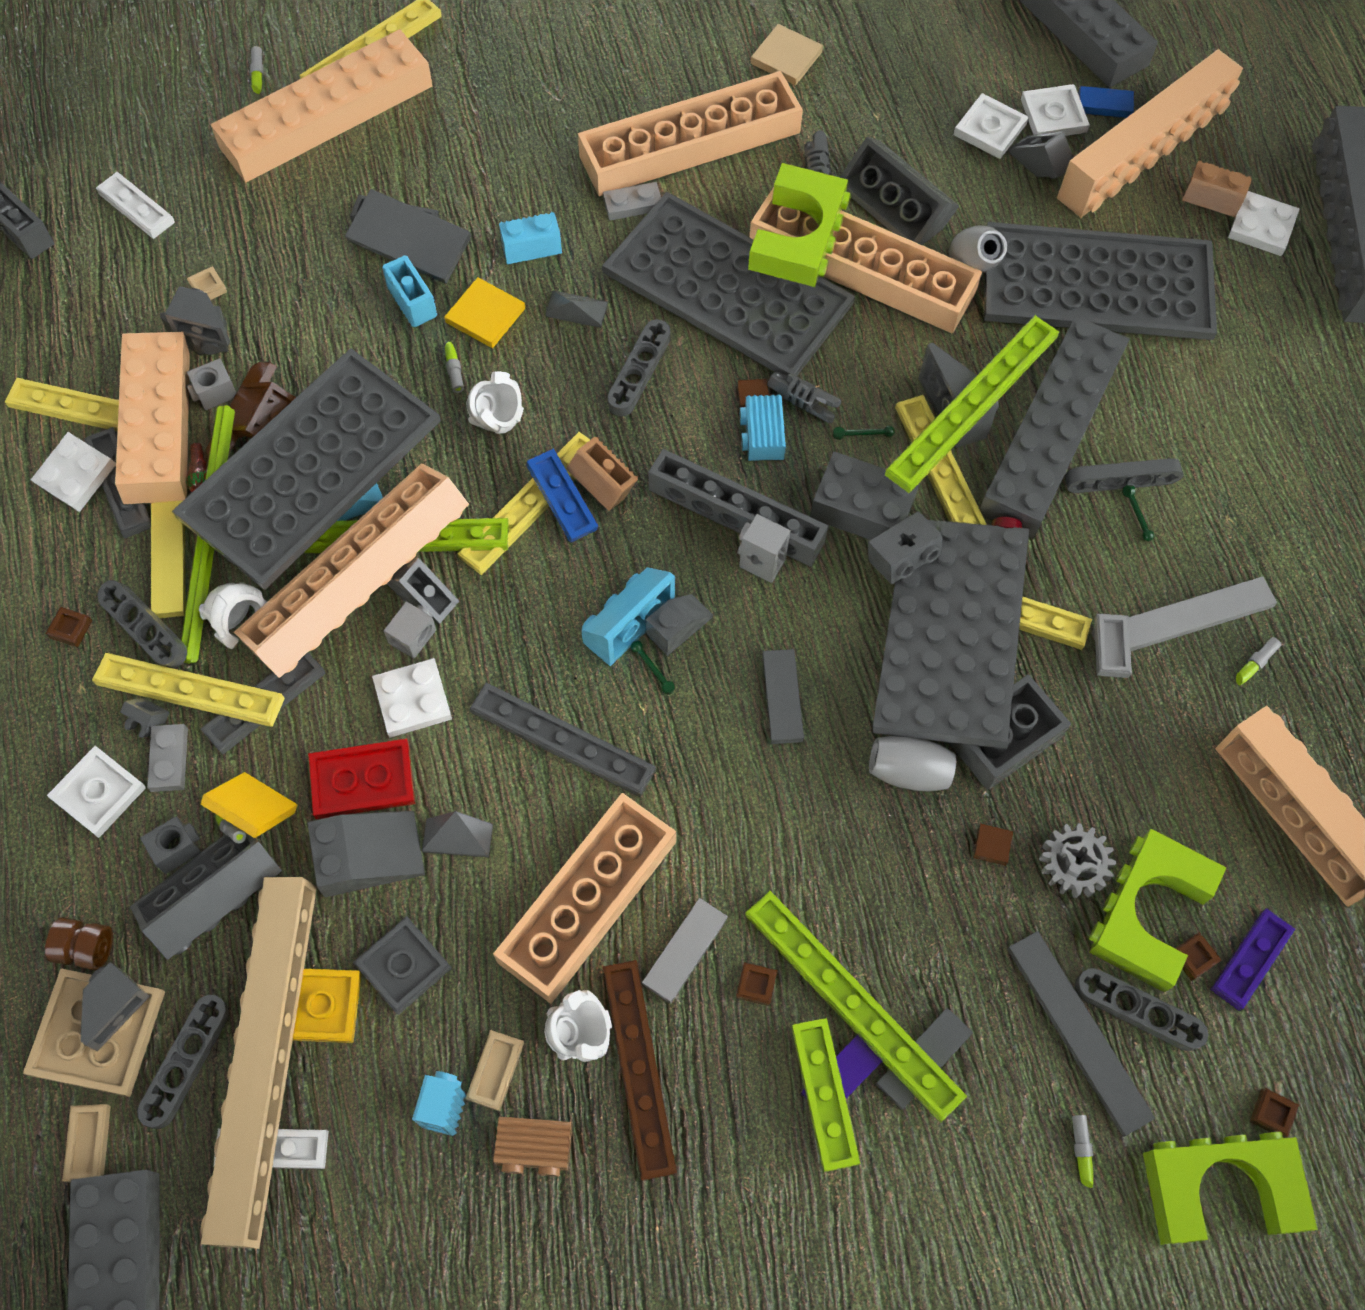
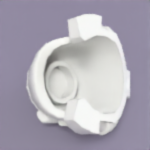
M501 371L492 372L491 381H482L474 385L466 402L470 424L502 434L510 431L516 423L520 422L524 409L521 402V392L518 383L509 378L510 374Z
M242 582L239 584L227 583L216 587L209 593L205 603L200 605L199 612L202 620L208 619L211 627L216 631L214 636L222 644L233 649L239 642V639L235 635L230 634L229 630L237 626L244 619L250 605L256 612L267 601L262 597V592L254 586Z
M578 990L569 993L564 997L560 1006L549 1008L544 1033L546 1042L557 1053L559 1059L564 1061L573 1057L583 1062H589L606 1054L612 1024L608 1010L605 1011L598 998L592 992Z

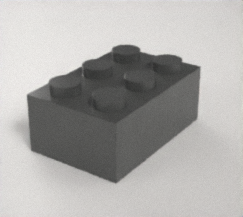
M834 451L813 499L810 517L824 524L872 540L908 518L919 484L908 493L885 476L886 469Z
M1028 674L1013 685L1007 749L953 742L948 743L983 786L989 790L1061 739L1071 723Z

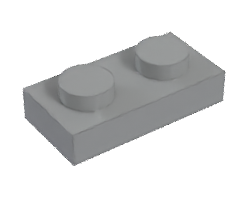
M657 182L603 192V201L609 221L647 214L661 199Z
M185 724L151 726L147 788L151 792L185 789L188 728Z

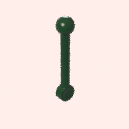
M890 425L883 429L844 430L842 427H836L833 430V437L837 440L843 439L844 436L884 434L886 437H892L895 429Z
M1126 485L1123 487L1122 493L1130 500L1143 530L1142 538L1145 541H1151L1154 538V532L1149 530L1134 496L1135 487L1133 485Z
M637 640L631 643V650L640 655L660 681L663 693L667 695L672 694L675 690L674 683L665 679L644 652L642 643Z

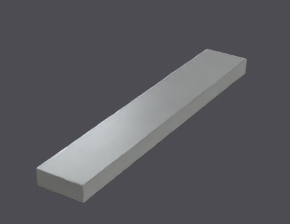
M1259 577L1129 617L1130 651L1273 608L1277 601L1264 577ZM1094 628L1091 633H1092V636H1093V638H1094V640H1095V628Z

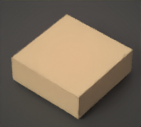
M213 266L187 278L191 288H197L207 293L210 300L227 293L225 285Z

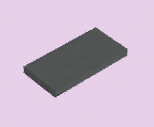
M370 189L345 235L347 241L390 260L398 259L404 255L408 256L418 272L447 284L472 237L471 232L373 189Z

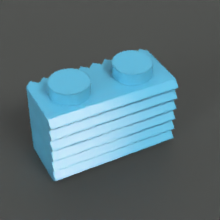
M553 212L538 216L534 215L533 218L530 216L527 219L523 217L522 220L512 219L510 222L506 221L499 224L502 247L507 264L562 253L560 230L555 213Z
M404 255L384 264L382 269L387 289L395 298V302L400 306L411 326L417 327L436 318L438 314L436 313L434 297L408 256Z
M747 396L745 407H740V425H746V433L741 434L742 451H748V461L784 460L786 445L782 396Z
M436 1071L435 1077L425 1075L412 1120L421 1128L451 1136L457 1134L455 1128L459 1126L457 1121L461 1119L459 1114L463 1112L461 1107L465 1105L463 1100L466 1098V1094L461 1088L462 1082L457 1080V1076Z

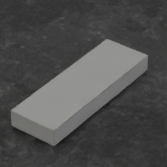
M699 898L643 980L642 985L671 1004L727 921L728 916Z

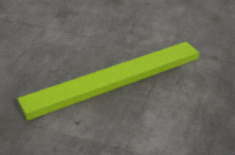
M1035 315L886 469L885 476L910 493L1056 340L1059 331Z
M508 518L457 519L447 524L434 541L424 545L418 552L460 551L463 548H470L471 551L492 550L495 547L508 550L509 520ZM358 520L336 521L304 553H322ZM485 526H491V527L483 534V530H482V529H483ZM492 535L495 539H484V537Z
M771 891L745 912V916L850 1028L859 1035L940 1123L967 1098V1095Z

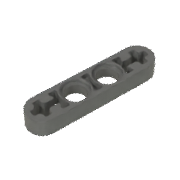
M657 319L647 323L609 391L608 407L615 416H627L634 410L670 342V326L665 321ZM658 332H662V334L657 336L655 344H653V334L656 335ZM642 352H649L653 355V358L649 361H642L637 356ZM630 374H637L641 377V380L638 383L632 384L627 382L625 378ZM624 391H626V402H622L620 405L616 404V401H620Z
M1175 458L1076 467L1065 474V480L1069 492L1084 493L1123 489L1126 485H1133L1135 488L1169 485L1181 480L1184 474L1180 461Z
M115 580L106 581L101 585L97 595L100 605L157 663L170 668L179 667L184 663L187 656L185 644L128 586ZM113 593L118 599L122 600L121 603L114 601ZM133 607H137V617L132 622H129V611ZM155 625L156 635L151 641H148L146 633L151 626ZM163 644L171 647L170 651L172 655L170 658L169 652L165 648L161 647Z
M1087 969L1075 981V991L1085 1002L1181 1050L1195 1051L1205 1045L1208 1040L1207 1027L1198 1018L1099 969ZM1094 978L1097 980L1096 986L1104 991L1112 986L1114 989L1109 993L1107 1002L1103 1000L1107 993L1101 990L1090 993L1088 991L1089 985L1084 981ZM1124 992L1131 996L1133 1008L1130 1011H1124L1118 1007L1115 1000L1118 993ZM1156 1008L1164 1013L1166 1023L1163 1027H1156L1151 1024L1148 1018L1150 1009ZM1173 1025L1183 1030L1191 1026L1194 1028L1193 1035L1197 1039L1188 1042L1185 1032L1176 1029L1170 1034L1169 1030Z
M206 995L195 1004L141 1100L137 1114L139 1121L146 1127L157 1130L171 1123L218 1039L230 1014L227 1003L218 996ZM216 1004L219 1015L217 1017L211 1016L206 1022L208 1018L204 1013L206 1007L213 1008ZM198 1022L202 1026L205 1024V1027L211 1029L209 1034L199 1028H195L196 1023ZM193 1035L201 1036L203 1045L199 1052L191 1055L187 1054L184 1048L186 1040ZM174 1068H181L184 1072L183 1082L178 1087L169 1088L166 1083L167 1074ZM161 1089L170 1095H174L172 1101L157 1094L158 1091ZM152 1105L155 1107L160 1105V1109L164 1111L161 1118L154 1117L151 1121L153 1115L149 1113L150 1107Z

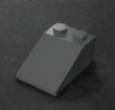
M930 343L927 344L918 379L938 416L977 375L937 345ZM998 401L954 446V449L987 438L999 407Z
M414 811L348 814L307 822L316 884L325 898L425 875Z

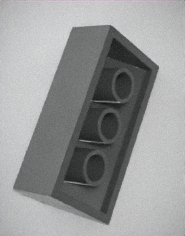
M866 137L840 176V178L848 179L846 192L851 193L850 197L891 232L920 245L925 244L943 230L959 208L957 203L884 143L870 137Z
M245 833V841L237 844L230 837L223 835L130 906L142 932L167 960L173 955H179L187 950L192 941L203 932H209L219 924L220 919L231 910H237L248 901L249 896L259 888H263L264 877H276L282 871L257 838H253Z

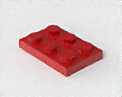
M407 738L308 753L313 816L316 820L415 804L410 747Z

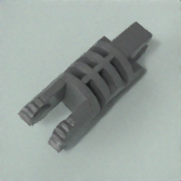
M818 130L813 134L812 142L809 141L804 145L806 169L831 175L827 137L822 130Z
M776 371L770 376L767 384L768 387L780 393L782 399L830 424L833 423L835 414L818 405L819 401L834 408L839 407L842 401L840 398L821 388H817L815 385L791 373L787 376Z

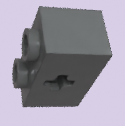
M919 511L868 541L869 562L890 584L895 583L901 578L909 577L914 570L925 563L933 562L942 552V533Z

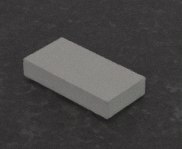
M1096 614L1094 628L1097 676L1129 678L1132 674L1129 616Z

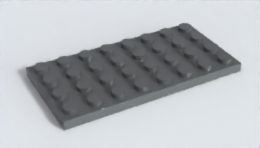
M669 192L662 196L602 265V271L607 276L772 371H778L787 376L789 373L798 376L855 301L854 295L820 276L816 286L812 287L748 270L749 253L754 241L753 239Z
M997 222L987 223V226L995 228L1005 237L1007 251L996 267L985 272L984 321L1027 324L1036 315L1050 326L1069 328L1074 317L1077 316L1113 332L1214 340L1217 334L1212 240Z
M350 348L172 512L179 521L265 590L441 422L440 415Z
M928 520L942 533V552L933 562L925 563L914 570L909 577L901 578L895 582L873 722V733L1007 749L1029 529Z

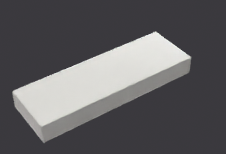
M118 172L96 187L101 197L153 239L175 223L173 217Z
M218 1129L217 1139L220 1136L221 1129ZM278 1129L272 1168L325 1169L329 1131Z

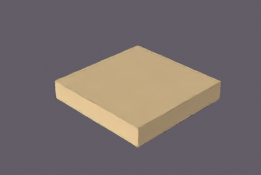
M777 24L751 56V64L771 74L781 71L786 81L796 86L822 53L823 45Z

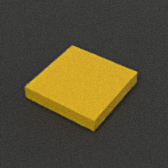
M477 277L444 316L445 322L493 349L525 310V302Z
M246 772L203 794L200 803L203 807L253 838L258 837L295 814L298 805Z
M304 969L292 1041L353 1043L362 973L356 970Z

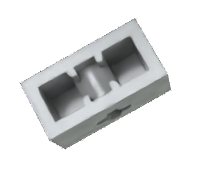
M757 514L751 524L747 522L739 535V539L742 540L737 552L740 555L739 567L772 583L786 560L791 530Z

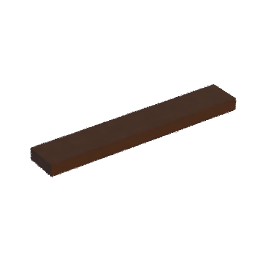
M637 960L603 966L641 1182L675 1175L677 1170Z

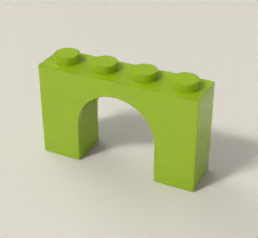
M782 163L774 183L772 204L805 212L815 219L819 227L814 232L801 237H789L758 229L749 253L748 270L815 287L818 277H824L826 273L828 259H825L826 254H832L836 241L833 233L834 231H840L844 215L840 214L842 209L847 210L851 193L846 192L848 179Z
M1150 829L1143 838L1137 836L1129 850L1133 858L1129 865L1124 864L1116 878V882L1120 883L1116 894L1110 893L1102 910L1107 912L1103 923L1098 921L1089 936V940L1093 941L1089 953L1165 993L1175 986L1188 955L1154 938L1145 931L1138 921L1135 912L1137 892L1141 887L1147 885H1163L1204 905L1214 897L1226 867Z
M1282 1132L1259 1134L1260 1140L1247 1141L1246 1135L1224 1137L1225 1143L1212 1144L1211 1138L1189 1140V1147H1176L1175 1141L1153 1143L1154 1150L1143 1153L1160 1245L1208 1240L1199 1189L1204 1173L1215 1162L1228 1163L1240 1168L1254 1182L1259 1193L1268 1235L1318 1230L1297 1138H1283Z

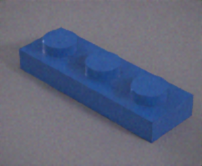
M554 448L527 461L526 467L570 543L598 529V524Z

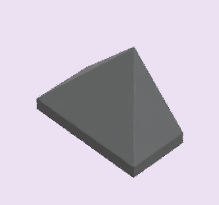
M553 290L545 314L546 317L601 328L608 307V301Z
M457 811L426 819L422 852L489 858L493 824Z

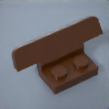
M258 362L250 368L230 404V408L234 409L235 415L229 454L239 437L247 436L250 439L253 438L296 398L270 381L277 368L271 362ZM212 438L206 447V453L208 455L210 454Z

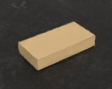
M490 1030L465 1098L467 1101L499 1112L501 1111L524 1046V1041Z
M110 1105L70 1106L62 1182L69 1183L72 1179L104 1175Z

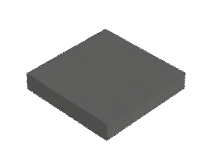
M407 916L353 961L397 1015L401 1014L452 969Z

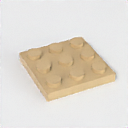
M60 969L23 1074L131 1097L165 991L159 988L139 985L150 997L97 1052L80 1041L83 989L89 984L91 974Z

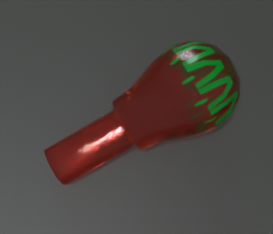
M200 443L190 445L191 462L185 481L187 488L191 492L195 491L206 480L207 464L204 461L203 449Z

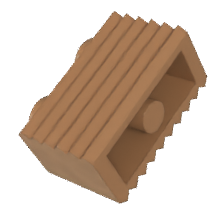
M1198 161L1187 184L1182 201L1236 217L1246 198L1252 178L1250 176L1246 177L1245 174L1243 175L1239 172H1230L1229 169L1224 170L1223 167L1219 168L1214 164Z
M594 437L576 451L577 453L566 469L608 511H611L625 499L637 482L638 476H634L633 472L629 471V467H625V463H620V459H617L611 450H607V446H603V442H600L598 437Z
M499 1117L494 1163L502 1166L501 1172L523 1174L524 1167L538 1168V1175L559 1177L560 1170H569L572 1122Z

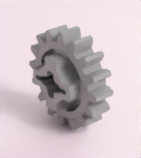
M1078 823L1072 831L1069 825L1066 824L1062 827L1061 833L1054 830L1049 836L1051 840H1046L1042 845V848L1047 852H1043L1039 860L1046 862L1047 865L1041 872L1042 874L1052 875L1048 884L1052 886L1058 882L1061 885V894H1064L1067 889H1071L1073 898H1077L1083 890L1084 894L1090 897L1095 893V889L1101 891L1106 886L1105 881H1109L1114 875L1108 870L1116 865L1115 860L1108 858L1114 849L1113 847L1105 848L1103 846L1106 840L1105 836H1101L1098 839L1094 837L1095 828L1093 827L1088 832H1083L1082 824ZM1068 841H1079L1076 844L1068 843ZM1076 857L1080 858V865L1075 863ZM1083 876L1089 880L1079 881L1076 879Z

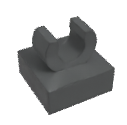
M145 698L124 701L120 713L129 717L125 721L126 730L136 729L137 724L140 723L141 731L139 732V737L141 738L151 735V726L165 724L170 713Z

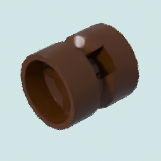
M60 917L49 930L45 944L46 959L49 962L68 966L75 963V966L96 971L103 967L109 958L113 943L112 928L96 923L84 926L81 920Z

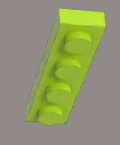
M824 1018L794 1024L791 1028L823 1173L858 1166L861 1163L828 1020Z

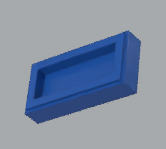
M1080 86L1078 95L1085 114L1127 118L1134 112V91Z

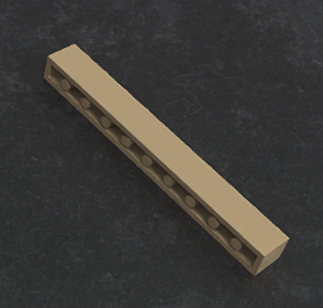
M264 877L263 888L258 894L259 912L257 922L252 929L253 946L251 956L246 963L247 981L245 991L240 998L241 1015L239 1026L234 1033V1056L227 1072L229 1084L226 1099L221 1107L222 1125L220 1136L214 1146L216 1157L214 1171L207 1187L209 1200L206 1214L201 1222V1244L230 1248H260L317 889L314 884L303 877Z

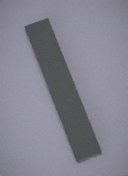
M489 683L484 684L470 707L472 714L640 798L656 771V766Z
M1037 931L1009 946L1007 951L1122 1137L1129 1135L1156 1119L1040 933Z

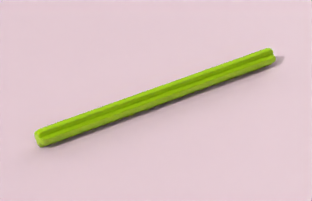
M228 405L218 406L216 409L206 480L228 460L235 415L234 409ZM198 535L181 641L187 647V656L184 663L188 664L196 663L199 657L204 623L200 616L199 607L205 603L208 597L215 550Z

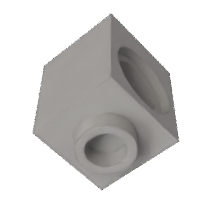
M220 358L187 371L192 383L186 386L193 401L200 400L205 410L234 399L236 390Z
M406 601L384 629L388 644L415 659L436 631L432 613L421 605L415 607Z

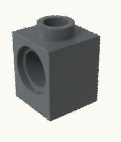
M177 816L140 837L154 864L164 874L169 873L201 853L196 844L201 839L196 829L190 822L185 825ZM180 838V843L175 848L168 849V845L173 839Z

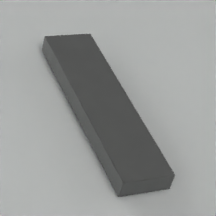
M113 427L84 438L88 445L108 456L116 463L117 433ZM115 466L103 481L102 486L120 532L125 539L151 529V518L145 503L123 504L115 485Z
M307 652L292 671L284 673L280 678L272 672L254 687L281 693L285 698L281 706L283 708L326 673L320 664ZM218 714L204 725L201 731L223 755L261 724Z

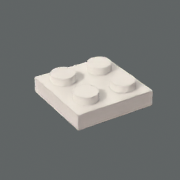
M1074 84L1023 91L1021 102L1026 115L1029 117L1028 121L1033 135L1064 132L1065 136L1087 133L1090 124Z
M982 93L957 124L953 135L1001 159L1027 125L1029 117Z
M1248 191L1234 219L1228 238L1282 256L1300 208Z
M67 432L32 477L31 481L80 512L116 466V463L108 456Z
M435 658L372 676L389 738L452 720Z
M94 746L47 796L100 838L146 789V786L98 747Z

